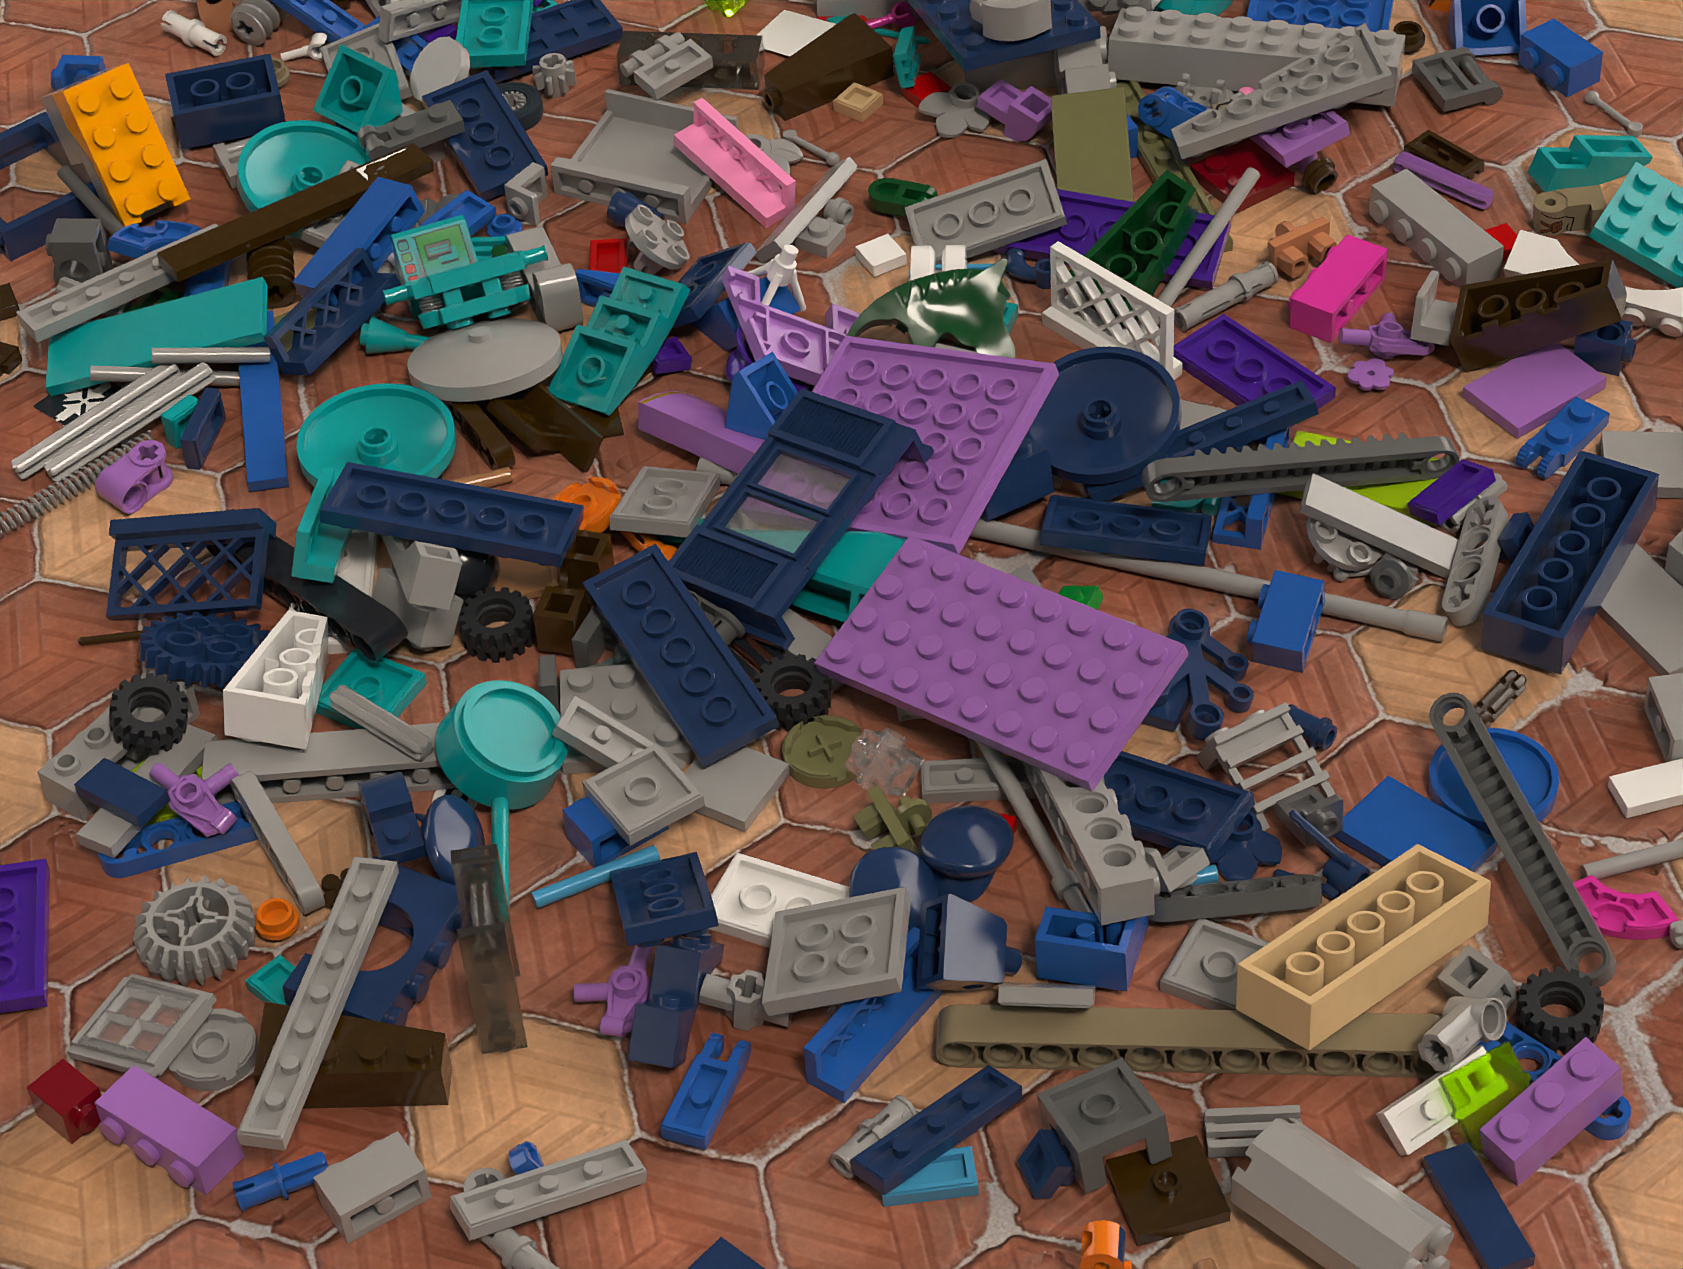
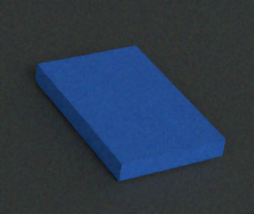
M1389 775L1343 817V830L1334 834V837L1383 867L1419 844L1474 872L1496 851L1497 847L1495 838Z

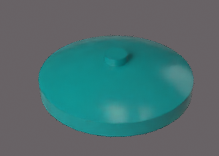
M310 120L281 122L261 130L246 143L238 161L237 188L242 201L249 211L253 212L337 176L347 160L359 165L371 160L357 137L337 126ZM304 228L290 233L288 236L301 239Z
M372 384L339 393L319 405L306 418L299 430L297 453L302 472L314 487L322 468L335 469L334 486L347 462L437 478L447 468L454 456L457 437L453 417L449 409L433 394L420 388L403 384Z

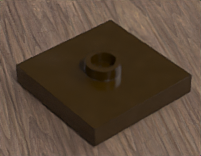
M1197 1135L1170 1142L1172 1156L1155 1164L1149 1162L1147 1149L1106 1160V1172L1137 1246L1230 1221V1208Z

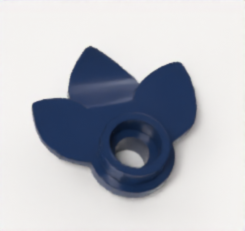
M1249 811L1210 863H1218V871L1225 881L1253 879L1257 873L1259 863L1264 865L1280 864L1282 846L1277 837L1262 830L1261 823L1256 815Z

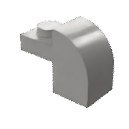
M970 0L971 19L983 24V36L999 41H1017L1033 37L1052 28L1051 0Z

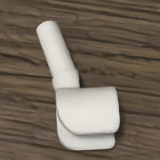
M315 33L312 36L310 45L280 53L282 61L303 56H310L317 61L324 60L320 48L325 44L327 35L325 33Z

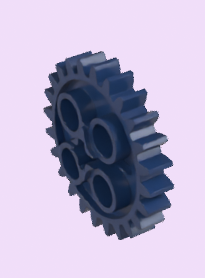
M193 611V615L190 616L177 613L176 619L162 616V622L152 620L150 627H143V633L140 634L139 642L140 661H145V668H155V675L168 674L169 681L181 678L184 679V685H190L195 681L200 682L202 688H206L209 683H215L219 688H224L225 684L233 679L270 631H260V624L247 625L246 618L237 621L232 620L231 614L220 618L215 613L202 616L197 611Z

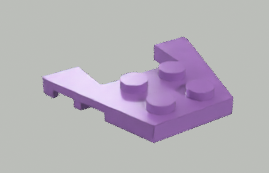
M729 265L722 275V282L755 361L773 351L789 377L800 380L805 384L816 386L849 329L861 313L832 303L825 313V327L762 304L759 276Z

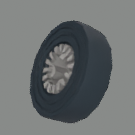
M507 82L497 85L525 131L534 127L541 120L544 110L540 92L535 87L523 82Z

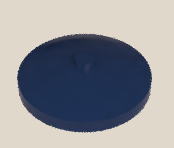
M1111 346L1079 350L1053 362L1056 365L1059 376L1025 437L1049 449L1052 474L1059 478L1082 484H1106L1122 481L1142 473L1148 464L1161 459L1171 448L1178 435L1182 418L1178 388L1170 373L1159 362L1141 352Z

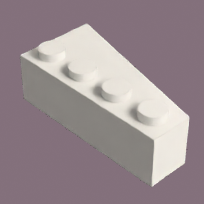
M290 610L286 612L223 690L225 735L239 737L247 742L261 741L306 750L328 664V617Z

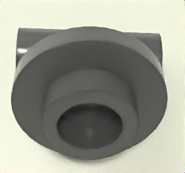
M1388 552L1371 570L1373 587L1380 595L1389 599L1402 597L1408 591H1411L1420 580L1403 562L1395 559Z

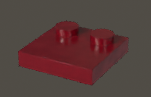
M1250 138L1190 165V170L1199 185L1222 204L1247 168L1251 167L1259 172V179L1235 214L1293 187L1295 179L1294 173Z

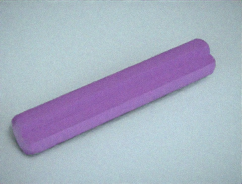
M1401 152L1394 160L1393 169L1395 172L1398 173L1408 169L1429 187L1478 209L1486 210L1493 203L1494 192L1492 189L1408 152Z

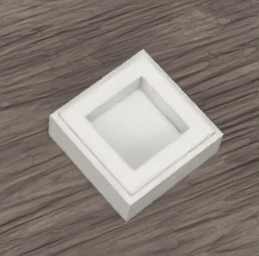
M889 234L855 246L856 257L874 277L907 264L906 253Z

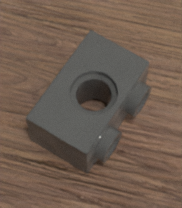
M56 219L52 233L47 234L46 252L48 256L53 258L54 281L56 285H58L62 277H68L82 283L113 269L101 219Z

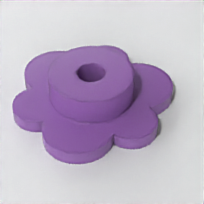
M1372 358L1367 362L1356 361L1354 369L1348 372V380L1351 383L1359 384L1362 390L1386 389L1390 386V378L1393 377V369L1385 367V362L1379 358Z

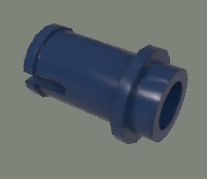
M1293 704L1288 705L1290 707L1288 713L1296 726L1300 724L1304 731L1301 734L1303 739L1308 741L1310 747H1313L1314 750H1319L1320 748L1327 750L1333 744L1337 735V727L1332 725V720L1328 717L1320 719Z

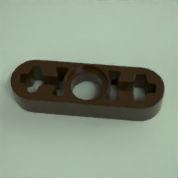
M444 401L453 417L455 428L491 470L505 467L510 468L515 465V456L508 440L475 401Z

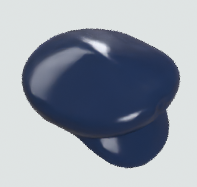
M455 795L440 796L430 804L426 815L415 813L416 819L421 822V835L425 844V850L434 870L442 881L471 892L478 888L484 875L485 838L482 825L473 808L462 798Z
M970 805L959 806L936 815L923 831L919 843V851L933 873L938 896L952 894L967 902H972L979 898L989 886L996 870L1010 855L1014 843V835L1008 821L1000 814L988 808Z
M882 847L868 852L854 866L849 881V898L906 887L911 899L908 932L913 927L920 929L921 904L939 896L929 865L918 854L900 847Z

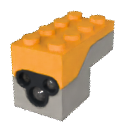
M129 63L102 70L40 98L71 165L84 164L100 201L124 227L140 223L142 219L191 199Z

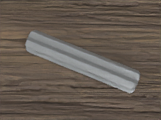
M341 685L336 691L331 692L329 698L332 708L411 757L420 761L432 753L433 746L431 745L432 739L352 689Z

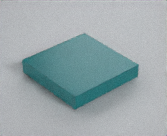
M353 650L322 685L315 713L354 729H366L331 707V700L329 698L331 692L336 691L339 686L345 685L398 718L427 684L426 675L423 672L384 657L375 663L371 662Z

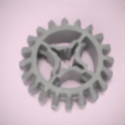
M206 875L199 882H193L187 876L185 883L178 886L169 881L168 891H154L153 901L142 902V914L135 916L133 940L140 961L143 962L144 966L148 967L153 977L162 976L168 983L178 979L184 987L191 980H197L203 986L205 979L211 976L221 980L222 971L225 969L237 971V960L248 959L249 947L255 945V926L257 923L250 901L247 900L246 895L241 894L236 885L228 886L223 878L211 883Z

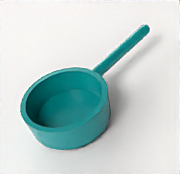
M504 680L483 682L466 691L441 720L435 738L437 758L448 779L466 796L491 807L492 913L499 918L506 916L509 912V809L529 807L546 797L555 784L568 751V744L551 735L561 719L555 707L534 689Z

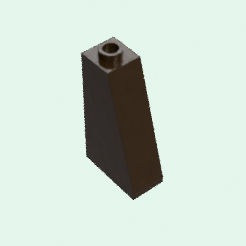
M853 13L764 74V102L769 110H774L786 121L832 102L854 82L868 87L893 77L892 46L856 13Z

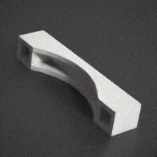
M1520 230L1504 267V273L1506 278L1579 264L1567 254L1557 239ZM1625 287L1627 297L1623 320L1633 322V326L1646 325L1660 329L1661 332L1672 337L1683 336V287L1669 290H1641Z

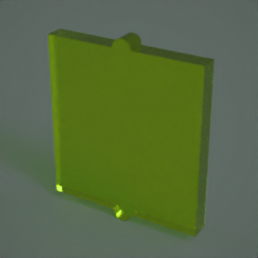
M1504 1042L1438 1078L1453 1110L1451 1118L1458 1120L1473 1151L1482 1148L1479 1129L1530 1086L1531 1076L1527 1072L1524 1073L1510 1042Z

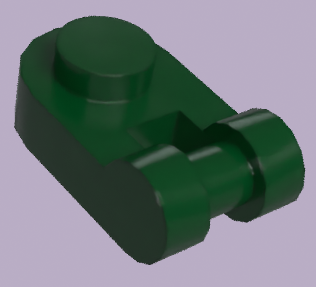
M894 178L878 179L872 182L868 188V201L871 208L884 214H893L906 218L905 207L938 196L937 191L932 186Z

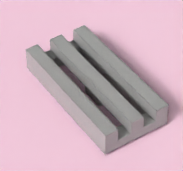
M1300 1105L1204 1109L1208 1158L1246 1156L1245 1152L1250 1143L1276 1118H1283L1287 1122L1288 1118H1294L1302 1123ZM1241 1136H1244V1139H1222V1140H1216V1138H1218V1137H1241Z

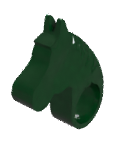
M1001 259L985 270L955 269L917 278L895 287L870 304L859 315L846 336L859 337L869 328L875 326L891 327L895 324V328L904 335L907 332V338L912 345L935 348L936 343H939L944 338H948L961 349L987 355L1015 358V346L1008 334L1003 319L1006 301L1010 299L1011 295L1001 281L1007 268L1008 260Z

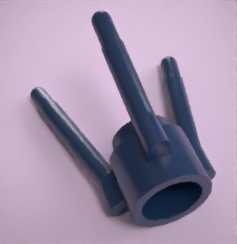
M1291 810L1289 812V817L1312 837L1322 849L1332 856L1322 871V876L1327 879L1326 884L1322 883V894L1334 900L1370 876V870L1342 852L1297 811ZM1281 869L1274 871L1275 877L1297 875Z

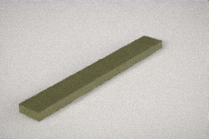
M1116 79L1117 87H1124L1127 114L1138 127V158L1151 181L1154 183L1166 170L1170 171L1196 188L1199 213L1216 215L1215 209L1186 161L1181 159L1175 143L1141 120L1138 114V105L1140 100L1146 95L1139 83L1133 80ZM1230 234L1224 252L1233 251V239Z

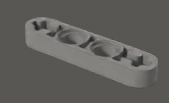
M1486 496L1478 499L1469 507L1465 516L1442 600V608L1456 626L1472 624L1482 616L1486 608L1502 547L1498 539L1509 521V514L1495 496ZM1485 542V543H1484L1482 546H1480L1479 548L1474 549V548H1475L1476 546H1478L1479 544ZM1478 571L1474 576L1466 579L1470 574Z
M249 770L230 779L233 794L301 913L306 915L325 906L324 896L317 880L255 774Z

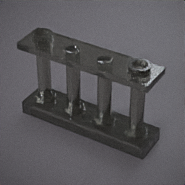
M493 844L450 850L452 869L464 928L457 929L481 1052L482 1054L503 1053L514 1049L527 1048V1037L515 977L521 976L520 963L498 846Z

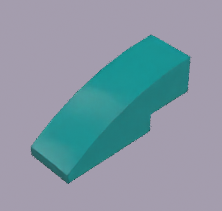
M1574 135L1569 148L1538 147L1528 173L1544 192L1594 186L1627 175L1636 162L1643 166L1649 164L1653 156L1635 136Z

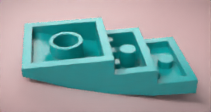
M623 266L610 298L600 295L587 326L576 325L563 355L562 362L557 368L548 390L559 400L610 416L634 388L653 361L673 327L690 289L682 283Z

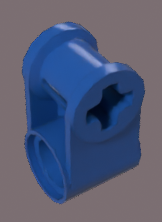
M1167 86L1143 97L1138 105V114L1145 124L1161 132L1175 143L1171 129L1208 108L1192 101L1176 89Z

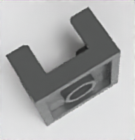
M1119 1058L1037 1094L1043 1129L1055 1130L1058 1137L1061 1138L1070 1151L1076 1181L1085 1194L1106 1185L1107 1179L1102 1157L1145 1139L1148 1160L1151 1164L1158 1163L1172 1156L1166 1116L1123 1058Z

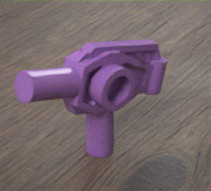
M1392 313L1383 314L1380 324L1368 326L1367 330L1340 328L1338 334L1340 344L1368 346L1374 355L1383 359H1393L1395 355L1405 354L1424 356L1432 353L1435 349L1434 343L1410 339L1411 332L1403 329L1396 322V317Z
M157 763L151 768L150 777L168 790L170 809L206 837L217 833L223 836L238 820L230 810L219 804L213 796L229 785L230 779L239 775L231 763L204 781L195 774L183 775L180 778L162 763Z
M635 945L628 966H620L617 970H614L609 977V982L574 984L575 1002L607 1001V1011L605 1016L602 1017L600 1024L601 1034L624 1038L627 1032L632 1031L636 1004L649 999L651 979L646 975V967L653 947L640 948Z

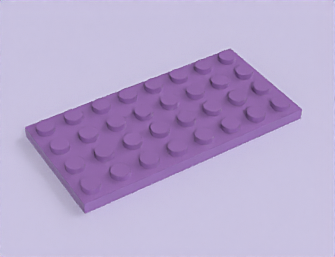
M910 535L814 664L818 671L826 676L1093 792L1184 663L1189 653L1185 644Z

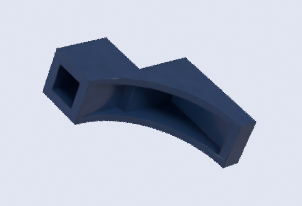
M705 933L697 937L672 936V940L656 946L649 999L636 1004L628 1060L670 1068L685 1062L690 1033L699 1004V995L706 974H711L715 967L722 962L725 944L711 942L712 935Z

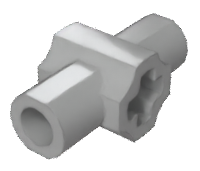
M747 969L742 974L732 975L731 980L711 974H706L699 995V1003L726 1010L725 1015L731 1019L734 1028L749 1031L752 1027L763 1025L764 1021L789 1027L793 1017V1013L767 1016L762 1005L765 984L762 973Z

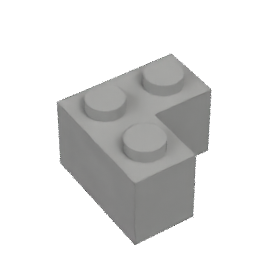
M1104 38L1052 50L1058 95L1117 88L1115 72H1109L1108 64H1102V60H1107V48Z

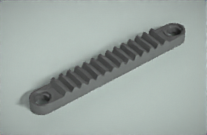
M1399 433L1398 438L1394 440L1388 434H1384L1382 441H1378L1370 435L1366 442H1362L1357 437H1352L1351 443H1346L1342 438H1337L1334 445H1331L1326 439H1321L1320 446H1315L1310 440L1305 442L1304 447L1298 446L1295 442H1290L1289 448H1284L1279 443H1274L1273 450H1269L1263 444H1260L1257 451L1251 450L1248 446H1243L1242 452H1236L1232 447H1227L1226 453L1221 454L1216 448H1212L1210 455H1205L1199 449L1195 451L1194 456L1164 458L1148 464L1141 473V481L1149 499L1155 502H1170L1304 490L1306 481L1313 473L1342 487L1438 479L1459 462V456L1451 439L1445 436L1408 438L1404 433ZM1438 454H1445L1442 458L1431 462L1428 461L1429 459ZM1172 476V479L1165 483L1154 484L1163 477Z
M1447 693L1440 696L1430 708L1429 718L1431 724L1569 973L1572 968L1579 971L1580 978L1587 975L1593 979L1592 987L1596 985L1599 987L1604 986L1613 978L1616 972L1617 962L1615 956L1568 874L1567 869L1560 860L1558 853L1543 830L1541 823L1529 805L1527 798L1512 775L1510 768L1498 750L1496 743L1490 736L1478 712L1464 695ZM1454 708L1464 709V717L1457 725L1446 726L1443 724L1444 716L1449 710ZM1591 952L1601 954L1603 958L1602 964L1596 971L1591 973L1580 971L1579 964L1582 957Z

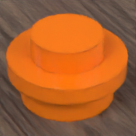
M282 898L266 900L259 906L255 915L257 923L255 929L262 938L267 940H282L289 937L297 930L300 923L297 909L290 902Z

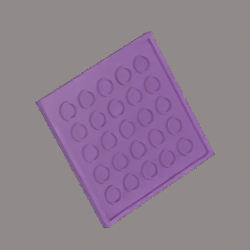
M845 336L812 392L893 419L898 424L916 430L922 443L932 446L935 451L926 464L902 456L846 531H877L906 540L911 535L960 554L1059 376L1056 365L1047 362ZM780 454L758 484L828 509L850 478ZM751 497L747 498L741 508L742 513L754 522L811 531L817 523Z

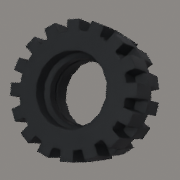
M495 587L488 588L487 593L483 594L480 590L474 593V599L468 597L464 601L465 607H461L458 619L464 648L468 649V653L472 657L478 654V658L481 661L486 662L488 658H491L492 663H500V658L505 657L506 661L513 660V654L516 653L521 656L525 653V647L530 648L532 646L533 638L536 636L532 606L526 596L522 597L520 591L514 590L510 593L508 587H502L500 591H495ZM494 622H509L501 627H485Z
M785 654L784 659L779 660L777 657L770 659V665L764 663L760 667V673L756 672L753 684L776 715L779 727L775 728L776 730L780 731L782 727H786V731L789 732L794 725L802 721L805 725L808 722H814V717L828 715V708H831L829 676L818 671L814 664L816 659L813 657L807 661L805 655L798 654L797 658H791V654ZM790 689L806 691L797 696L780 695L783 691Z
M146 673V678L141 679L140 675L136 674L131 677L130 683L125 679L119 684V690L115 688L112 693V700H110L109 726L116 742L118 743L123 740V748L130 751L134 747L136 748V754L144 755L145 750H150L151 755H158L160 748L167 752L172 749L173 742L179 744L182 740V736L187 728L188 702L185 692L180 691V685L177 682L173 681L169 684L167 676L161 675L159 679H155L154 673ZM153 706L161 709L167 715L155 722H144L136 719L131 712L138 707Z
M1555 967L1554 972L1550 973L1548 968L1540 969L1538 977L1532 973L1527 977V982L1523 983L1520 988L1516 1010L1517 1028L1557 1053V1050H1563L1564 1055L1585 1037L1594 1043L1600 1032L1603 1018L1604 998L1601 997V990L1598 985L1592 987L1593 979L1586 975L1580 978L1578 970L1571 968L1570 973H1565L1563 967ZM1552 1004L1564 1005L1574 1010L1577 1015L1569 1018H1558L1549 1015L1542 1008Z

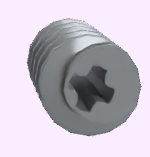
M242 0L232 10L230 19L235 33L241 40L252 46H260L273 33V30L279 27L280 23L287 18L289 13L270 0Z

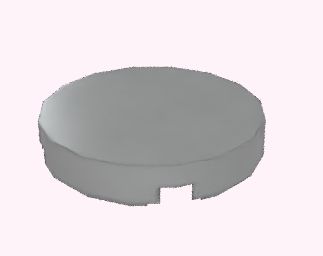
M439 37L430 42L419 53L413 64L410 86L414 97L423 102V95L467 78L470 69V58L467 49L450 37Z
M226 1008L213 1009L170 1063L171 1075L181 1085L197 1091L219 1090L235 1084L246 1076L255 1064L258 1040L254 1028L241 1013Z

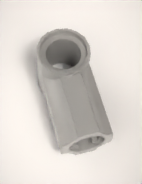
M1462 996L1449 998L1444 1006L1442 1019L1424 1034L1423 1040L1417 1045L1421 1059L1428 1062L1435 1071L1449 1072L1482 1040L1496 1041L1505 1031L1507 1021L1503 1003L1498 998Z

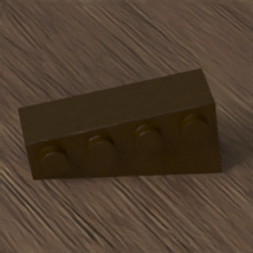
M1613 259L1461 285L1450 341L1467 373L1622 321L1627 291Z
M266 1001L264 1003L253 1074L256 1087L291 1006ZM341 1015L302 1109L448 1105L452 1064L445 1033Z

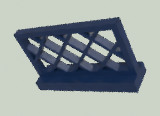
M260 508L110 520L109 536L115 540L106 617L110 620L177 616V613L193 615V611H197L200 614L261 610L268 539H275L277 523ZM255 542L254 553L241 564L233 554L244 543ZM208 545H216L221 552L203 567L195 557ZM170 548H179L184 554L166 570L158 560ZM142 551L147 557L130 573L125 568L127 552ZM230 559L238 569L220 585L212 575ZM192 562L200 572L183 588L175 577ZM155 565L163 575L146 591L138 580ZM246 576L251 582L249 598L233 599L229 592ZM208 579L217 590L206 601L196 602L191 595ZM171 582L179 590V593L168 604L159 605L154 598ZM134 585L142 593V596L130 607H121L122 596Z

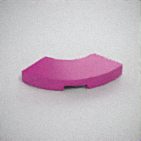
M1593 875L1574 882L1592 917L1604 935L1630 940L1658 939L1670 936L1669 925L1672 922L1680 921L1657 891L1643 894L1622 893L1604 886Z

